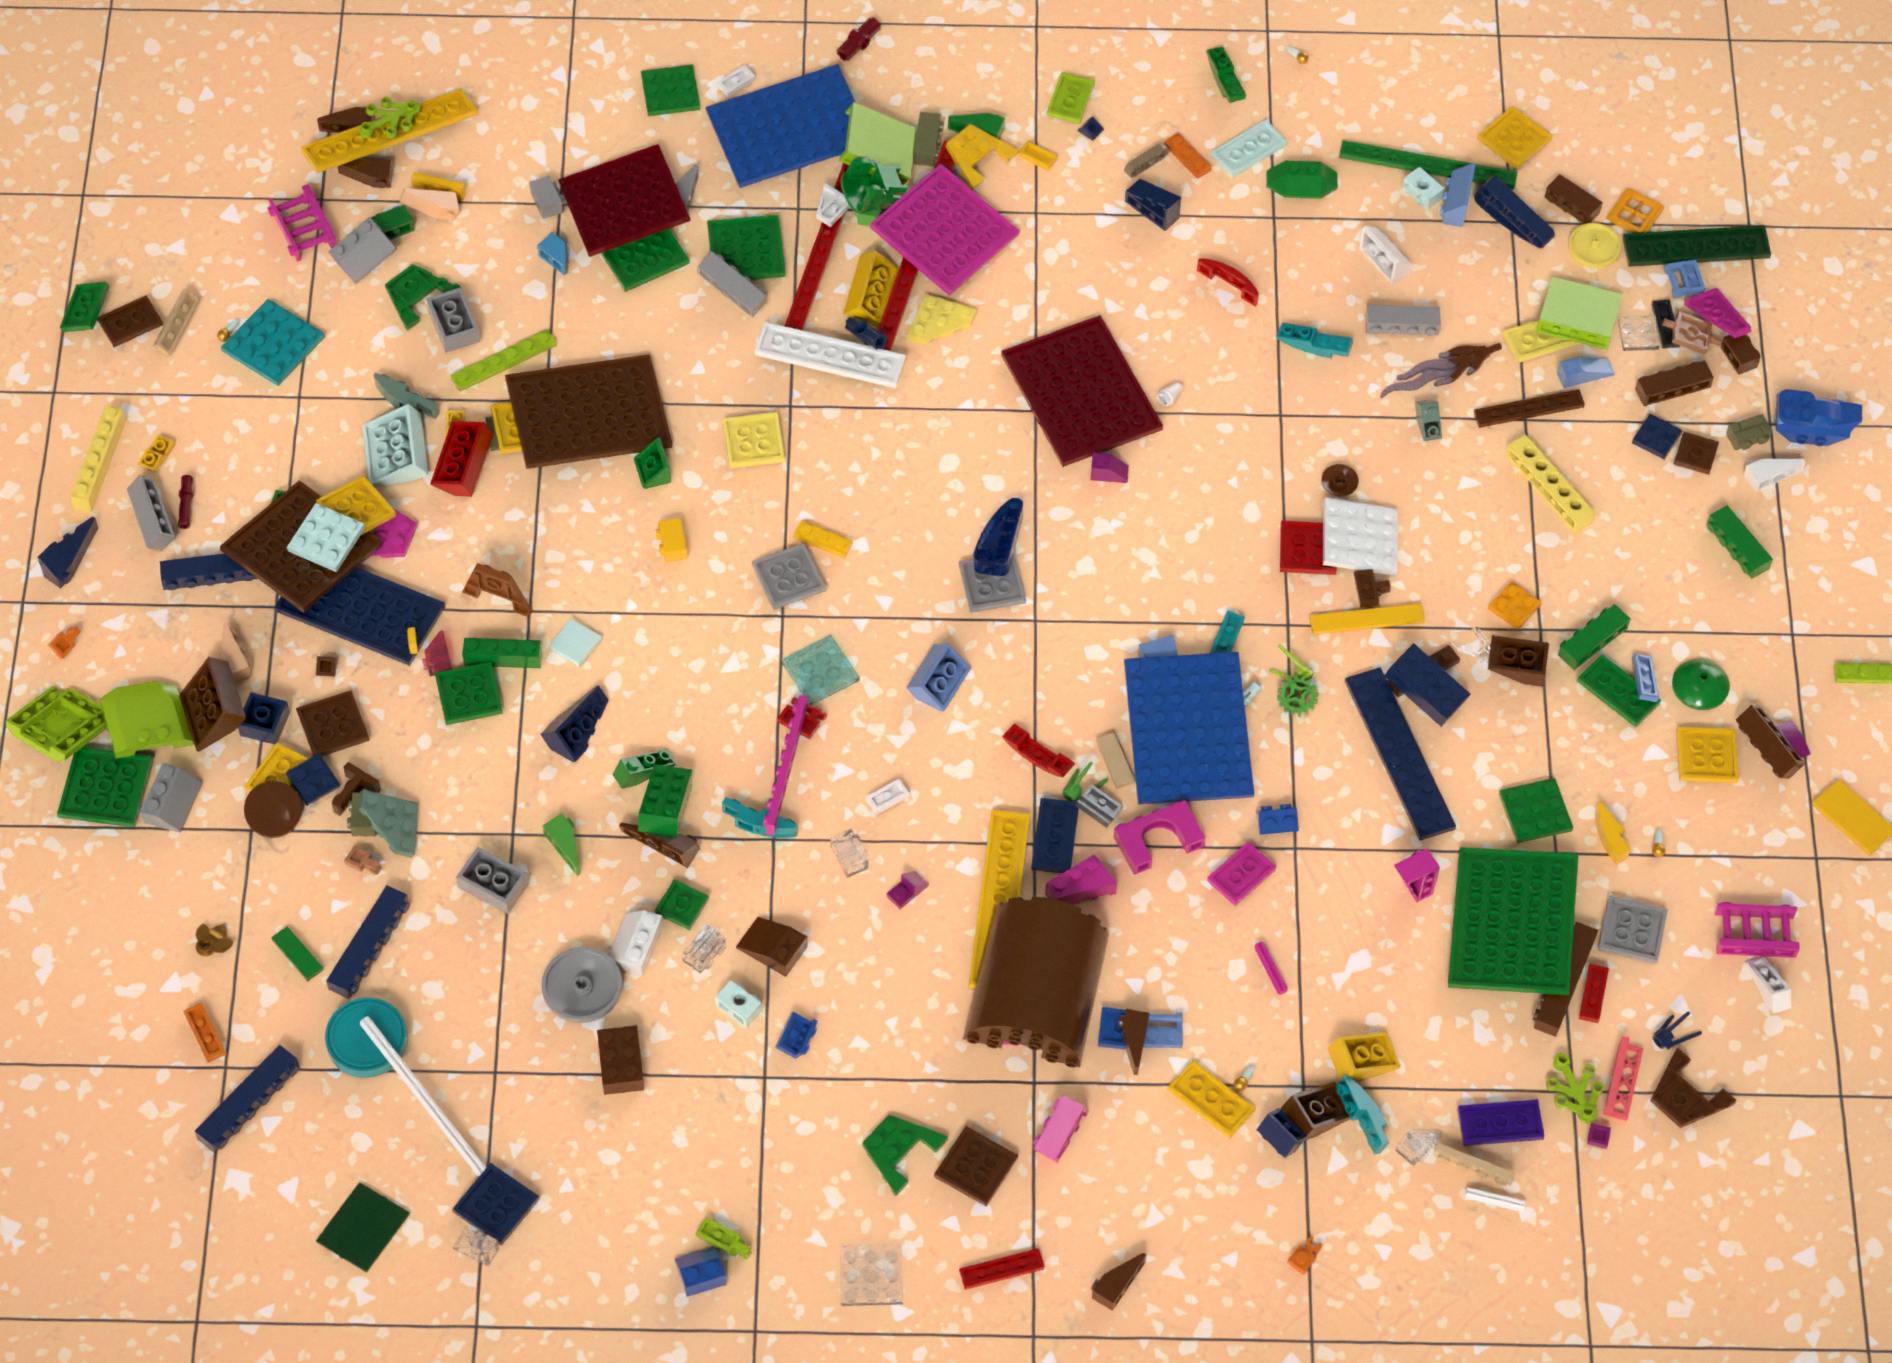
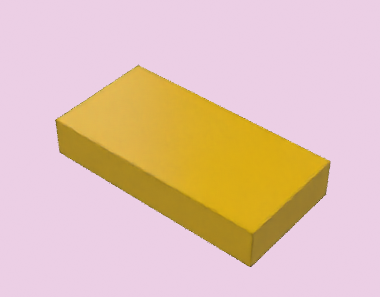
M1027 141L1018 152L1019 157L1047 171L1058 160V155L1030 141Z

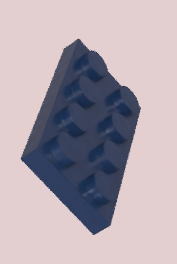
M1041 798L1031 870L1064 873L1071 868L1079 808L1075 806L1077 802Z

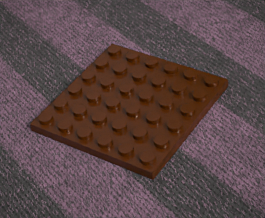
M299 480L221 544L220 551L304 613L381 548L383 541L369 531L360 535L337 572L288 552L287 546L315 505L316 500L322 497Z

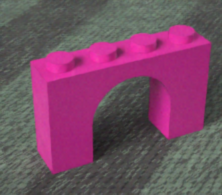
M1185 800L1174 802L1169 807L1163 809H1156L1146 816H1138L1131 822L1120 823L1114 828V839L1133 875L1152 867V857L1142 839L1152 829L1164 828L1172 831L1178 837L1186 854L1204 847L1205 836Z

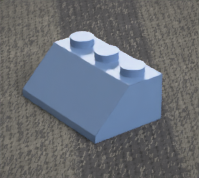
M1471 163L1453 170L1451 178L1447 177L1445 188H1449V190L1444 192L1443 202H1446V205L1441 207L1440 216H1443L1442 224L1463 227L1476 164Z
M949 643L934 644L906 688L918 701L944 712L971 667Z

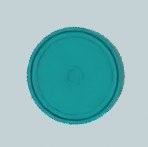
M359 998L352 1000L337 1009L328 1021L325 1031V1043L329 1057L338 1069L348 1075L370 1078L382 1075L393 1068L361 1027L360 1021L366 1016L370 1017L401 1059L406 1051L408 1035L404 1019L393 1005L381 999Z

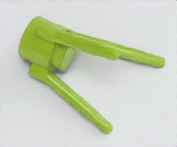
M1279 644L1278 647L1298 666L1294 675H1297L1298 679L1305 676V681L1312 679L1314 672L1307 668L1293 653H1290ZM1269 669V672L1274 673L1275 675H1278L1285 679H1287V677H1290L1292 680H1294V677L1276 671L1274 669Z

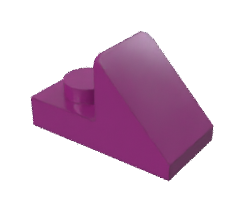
M916 871L903 873L901 875V882L887 892V898L901 909L926 889L929 884Z

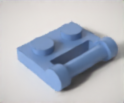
M1696 260L1669 263L1664 266V271L1668 274L1673 289V298L1678 299L1685 295L1705 292L1706 288ZM1675 271H1679L1684 287H1679Z
M1183 1013L1149 1014L1148 1022H1176V1027L1147 1026L1143 1048H1182Z

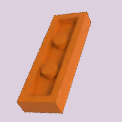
M1179 133L1164 141L1169 151L1197 179L1211 171L1212 166Z
M202 1002L184 1010V1015L207 1062L209 1063L226 1055V1051Z

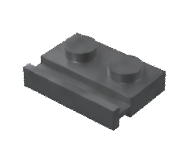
M1092 784L1075 805L1106 828L1123 808L1121 804Z

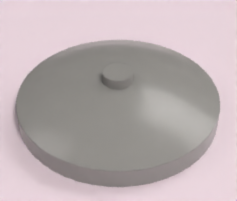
M590 947L572 948L557 955L546 967L541 983L544 1001L548 1008L559 1018L574 1023H588L604 1017L616 1006L622 993V977L616 962L603 951Z

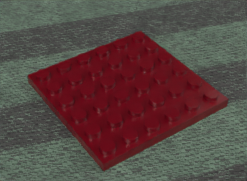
M659 144L558 179L589 257L691 221Z

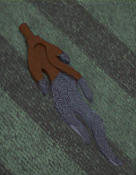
M1500 343L1486 347V345H1462L1446 352H1441L1438 355L1440 359L1421 362L1405 374L1397 375V380H1407L1419 373H1423L1414 380L1391 384L1383 390L1380 398L1393 391L1417 390L1437 378L1442 379L1436 380L1434 387L1450 384L1456 381L1467 368H1469L1467 376H1470L1482 366L1491 353L1501 350L1502 346Z

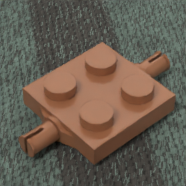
M1680 311L1676 314L1675 322L1666 318L1663 320L1662 326L1672 329V343L1705 355L1708 351L1709 343L1720 346L1722 343V339L1712 335V323Z

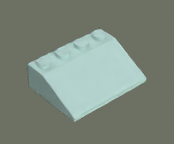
M410 404L362 425L368 480L373 487L413 482L428 475L421 413Z

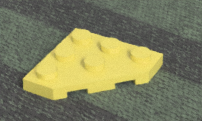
M926 293L907 333V339L920 344H927L937 337L943 338L954 334L956 330L970 328L977 314V309Z

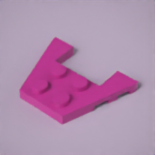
M393 508L396 512V517L377 526L374 535L383 541V546L371 556H380L381 558L405 557L418 527L417 522Z

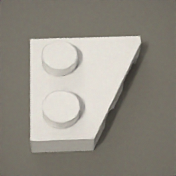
M825 183L816 218L831 227L850 206L844 194Z

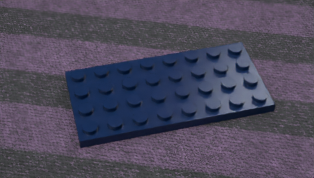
M356 568L304 613L282 596L274 609L275 612L410 666L417 654L410 653L407 629L415 627L419 652L446 606L445 602Z

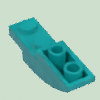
M1282 323L1277 334V339L1287 345L1326 358H1332L1333 355L1348 357L1353 345V338L1318 333L1317 328Z
M725 797L722 802V812L735 818V827L744 831L773 838H792L798 834L797 825L793 820L779 816L774 836L767 835L766 826H763L765 814L768 815L770 810L763 808L759 814L755 809L741 805L736 799L731 800Z
M1345 1075L1336 1085L1345 1110L1349 1114L1351 1121H1359L1373 1154H1381L1389 1144L1383 1131L1388 1124L1368 1093L1352 1078Z

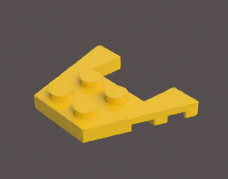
M971 124L949 140L945 146L955 164H958L961 174L963 178L967 179L971 190H974L984 181V178L972 168L982 159L995 151L1008 163L1019 152L1016 148Z

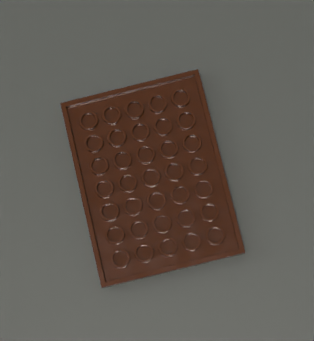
M650 354L505 375V382L526 469L639 453L656 438H660L663 449L672 448L673 446Z

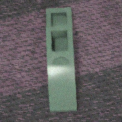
M374 374L375 386L382 396L398 409L410 404L421 414L434 419L438 417V403L434 400L420 397L413 392L410 393L408 385L403 381H396L384 374Z

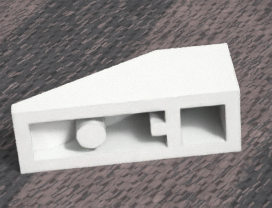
M1760 459L1758 461H1751L1746 465L1743 476L1754 492H1757L1801 473L1806 461L1804 459Z
M1765 957L1747 961L1746 966L1764 1003L1771 1012L1777 1013L1790 1009L1791 989Z

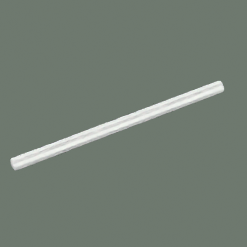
M364 1017L360 1021L361 1027L479 1177L486 1169L485 1165L370 1017Z

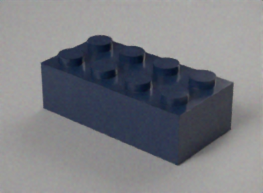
M1414 643L1384 675L1440 727L1456 713L1471 695Z

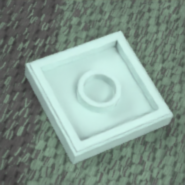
M570 619L548 647L553 652L580 667L602 641V636Z

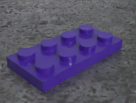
M1538 1099L1458 1105L1457 1107L1463 1146L1544 1140L1545 1135Z

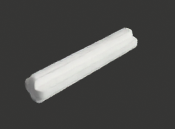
M1467 1187L1466 1199L1519 1212H1524L1526 1207L1525 1200L1472 1187Z

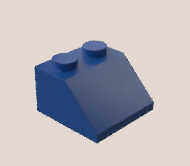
M715 1247L675 1258L686 1297L726 1285V1275Z

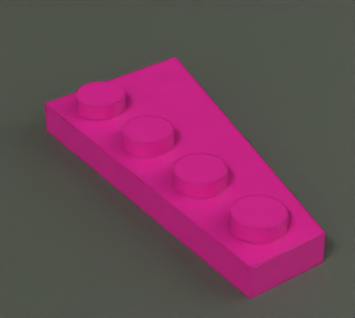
M1718 288L1684 300L1686 307L1734 338L1751 332V326Z

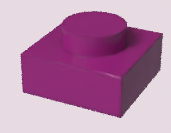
M1591 1123L1587 1145L1607 1149L1611 1127Z

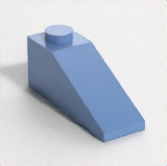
M1575 357L1560 361L1557 376L1563 388L1615 375L1609 360L1601 358Z

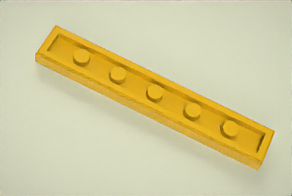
M1422 603L1310 615L1309 620L1312 635L1424 623L1425 616Z

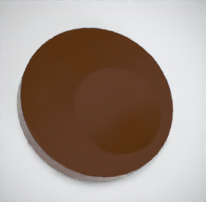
M268 781L261 783L250 791L245 800L244 816L248 826L255 833L266 838H279L289 834L298 825L301 818L302 809L299 796L290 786L282 782Z

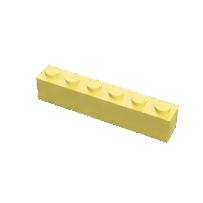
M104 406L70 496L74 509L88 512L93 511L126 423L123 408Z

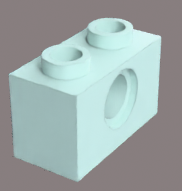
M1418 167L1404 177L1402 189L1426 210L1442 200L1444 187L1421 167Z
M731 980L715 997L716 1006L745 1028H748L762 1012L761 1000L756 995L747 993L741 984H735ZM738 1001L744 1002L742 1005L736 1004Z

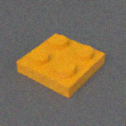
M1511 581L1489 604L1488 610L1519 630L1541 606L1542 602Z

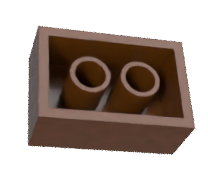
M637 1025L597 1030L604 1095L644 1090Z

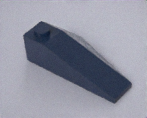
M92 516L77 526L75 532L71 535L69 533L63 535V540L59 543L56 541L51 543L37 557L43 576L60 589L71 581L98 530L95 517Z
M596 685L551 722L540 734L550 750L571 762H576L587 750L589 738L591 735H594V727L598 719H601L609 701L600 686Z

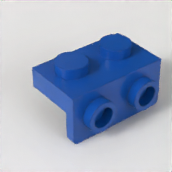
M1282 804L1278 809H1272V806H1261V810H1256L1260 835L1299 831L1297 808L1291 807V804Z
M794 1011L791 1012L775 1048L794 1059L805 1055L810 1047L808 1042L817 1031L815 1026L818 1020L813 1019L809 1021Z

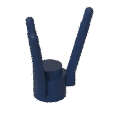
M1687 1011L1667 1029L1666 1027L1675 1017L1671 1015L1660 1029L1654 1033L1652 1038L1660 1049L1666 1047L1669 1050L1677 1044L1701 1035L1702 1031L1692 1033L1672 1042L1674 1035L1671 1031L1690 1015V1012Z

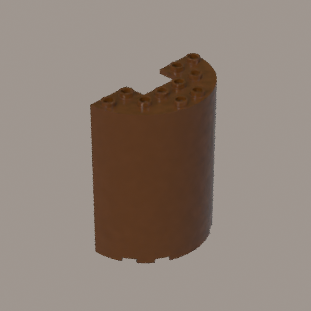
M1021 897L1010 898L1007 903H998L992 911L963 1039L972 1044H985L993 1049L1002 1048L1004 1041L1015 1046H1028L1031 1050H1043L1041 1058L1048 1062L1064 1063L1072 1068L1080 1067L1109 938L1107 928L1100 925L1101 921L1094 915H1086L1081 912V908L1059 900L1043 897H1032L1031 900H1024Z

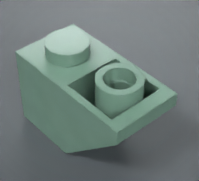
M1434 399L1415 401L1416 418L1423 441L1442 439L1439 403Z

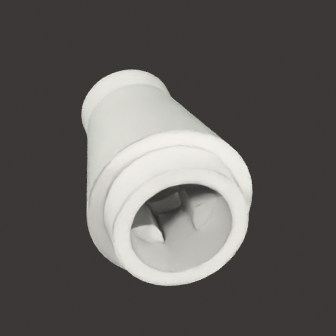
M1175 382L1160 390L1157 395L1159 403L1163 406L1172 405L1180 392L1183 391V386L1179 382Z

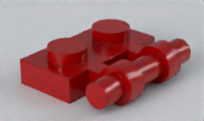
M793 697L791 704L794 705V702H798V698ZM807 703L806 712L810 713V715L805 714L800 735L811 739L820 727V721L816 719L819 718L824 721L828 714L823 712L821 708L813 707ZM787 704L777 718V722L789 728L790 718H794L795 715L793 707Z

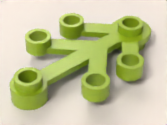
M383 97L381 99V106L385 109H399L398 111L379 109L375 104H368L366 106V113L368 115L383 116V118L372 123L363 122L359 127V134L362 138H371L373 130L390 122V126L386 128V136L388 138H395L397 136L399 118L404 115L406 116L401 121V129L403 131H410L412 129V118L420 112V105L415 101H407L405 103L394 102L390 97Z
M1563 1053L1557 1054L1554 1058L1553 1066L1556 1070L1563 1072L1570 1087L1560 1084L1555 1077L1548 1078L1546 1088L1550 1091L1562 1093L1556 1096L1555 1106L1577 1113L1578 1118L1583 1123L1594 1122L1598 1116L1595 1105L1599 1095L1604 1091V1085L1601 1082L1593 1083L1591 1087L1592 1094L1588 1103L1584 1093L1590 1079L1595 1074V1067L1591 1064L1584 1066L1583 1076L1578 1085L1569 1067L1570 1058ZM1559 1059H1564L1566 1062L1562 1063ZM1586 1069H1590L1592 1073H1587ZM1554 1082L1556 1086H1551L1549 1083ZM1594 1087H1600L1601 1090L1597 1091ZM1565 1095L1576 1099L1578 1105L1567 1101ZM1561 1099L1564 1103L1560 1104L1557 1100ZM1584 1111H1590L1591 1114L1587 1115Z

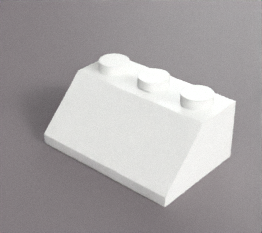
M1365 225L1362 228L1359 246L1364 255L1392 285L1408 276L1411 268L1410 260L1404 257L1398 247L1389 241L1385 233H1382L1378 228Z
M645 910L625 914L609 953V956L616 962L620 971L643 977L663 928L661 915Z

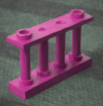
M309 184L302 186L303 194L300 197L282 204L275 205L272 198L268 199V212L271 217L274 216L289 245L287 246L291 256H295L297 262L301 261L299 251L323 242L328 243L331 249L337 245L336 236ZM302 203L308 204L307 210L283 219L279 213ZM309 216L315 218L314 223L290 232L286 227L290 223ZM316 229L322 231L321 236L297 245L293 240L297 236Z
M1730 902L1717 903L1714 915L1722 916L1724 937L1718 941L1716 946L1717 954L1796 958L1800 945L1799 942L1791 940L1790 919H1794L1797 907L1787 904L1775 906L1732 904ZM1730 916L1742 917L1743 939L1732 938ZM1750 917L1762 918L1763 940H1753L1751 938ZM1770 918L1782 919L1783 941H1773L1771 939Z

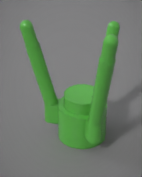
M1093 762L1088 763L1077 779L1076 777L1080 769H1076L1067 786L1063 789L1062 795L1065 799L1075 802L1081 798L1084 793L1081 794L1082 788L1079 783L1093 765ZM1106 778L1099 782L1095 787H1101L1108 782V779Z

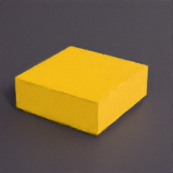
M415 627L408 628L410 653L417 654L418 647Z

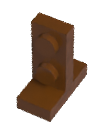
M347 762L343 767L345 777L350 780L346 782L341 793L336 794L332 800L333 811L339 816L347 809L349 800H352V793H360L363 788L376 793L381 791L379 780L350 762Z

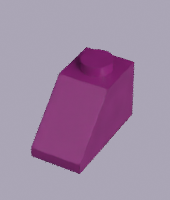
M1092 453L1090 480L1128 483L1129 465L1112 454Z

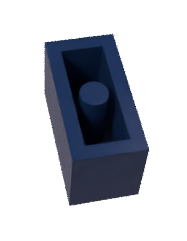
M1280 1108L1268 1113L1256 1129L1263 1139L1268 1141L1276 1149L1277 1153L1284 1158L1295 1153L1307 1137Z

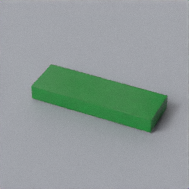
M288 926L271 937L274 944L307 982L323 971L321 964Z

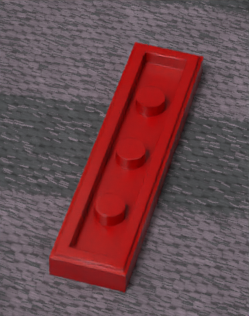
M1037 1248L959 1268V1273L964 1290L1041 1271L1044 1270L1045 1266L1040 1250Z

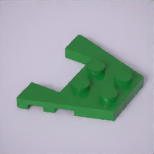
M413 264L385 284V289L407 331L420 322V317L410 309L436 289L441 293L461 288L460 285L449 283L447 279L443 277L438 278L432 275L431 272Z
M889 1114L862 1142V1146L875 1167L877 1166L885 1182L890 1186L892 1193L897 1196L908 1184V1180L894 1169L897 1164L919 1141L937 1153L948 1141V1137Z

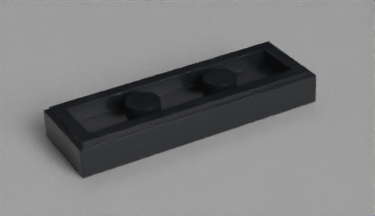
M1670 299L1652 301L1651 306L1662 349L1680 347V345L1672 343V329L1662 326L1665 318L1675 322Z

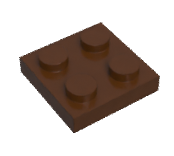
M1683 431L1673 465L1709 475L1719 441Z

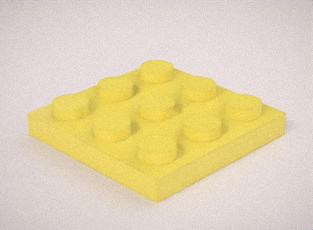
M778 412L722 419L730 469L785 462Z

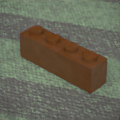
M1705 360L1696 361L1686 366H1677L1668 371H1660L1654 375L1642 376L1637 380L1635 391L1643 406L1711 388L1714 377Z
M1750 705L1736 719L1739 729L1751 739V745L1762 753V759L1773 767L1772 771L1777 777L1790 779L1806 764L1760 705Z

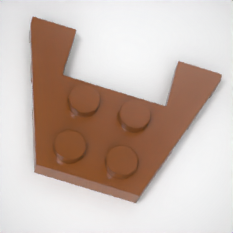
M477 563L462 593L478 599L481 590L512 601L515 613L530 617L532 609L513 577L505 571L500 572L489 565Z

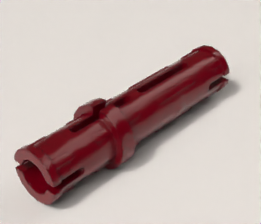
M183 475L181 477V489L178 495L180 497L178 527L181 529H188L190 527L191 500L194 495L192 491L193 477L191 475Z

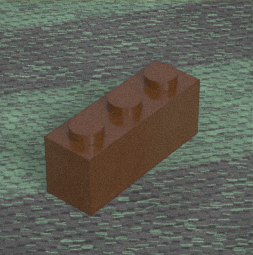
M1561 174L1547 186L1544 197L1550 203L1555 204L1584 224L1591 223L1600 214L1603 204L1602 201Z

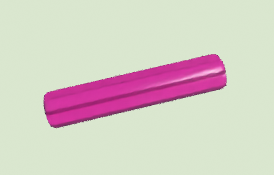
M1260 941L1256 943L1254 949L1275 990L1279 995L1286 993L1288 987L1265 942Z

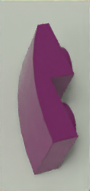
M1793 721L1777 725V728L1801 758L1811 755L1806 741Z

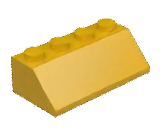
M876 250L861 255L843 314L847 317L856 316L862 321H867L870 326L879 328L899 268Z

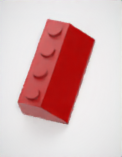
M451 422L430 482L431 486L454 496L472 497L493 436L485 422Z

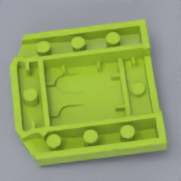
M152 681L117 687L100 698V706L116 758L133 756L138 750L172 745L173 749L193 745V739L177 686Z
M51 686L6 720V727L14 737L57 762L65 761L107 729L100 704L74 689L67 688L66 691L57 690V686Z

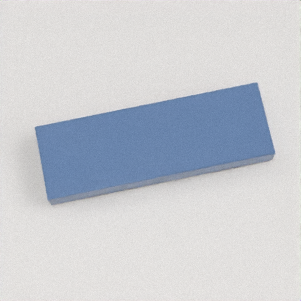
M1633 654L1632 664L1638 698L1657 702L1659 694L1652 657Z

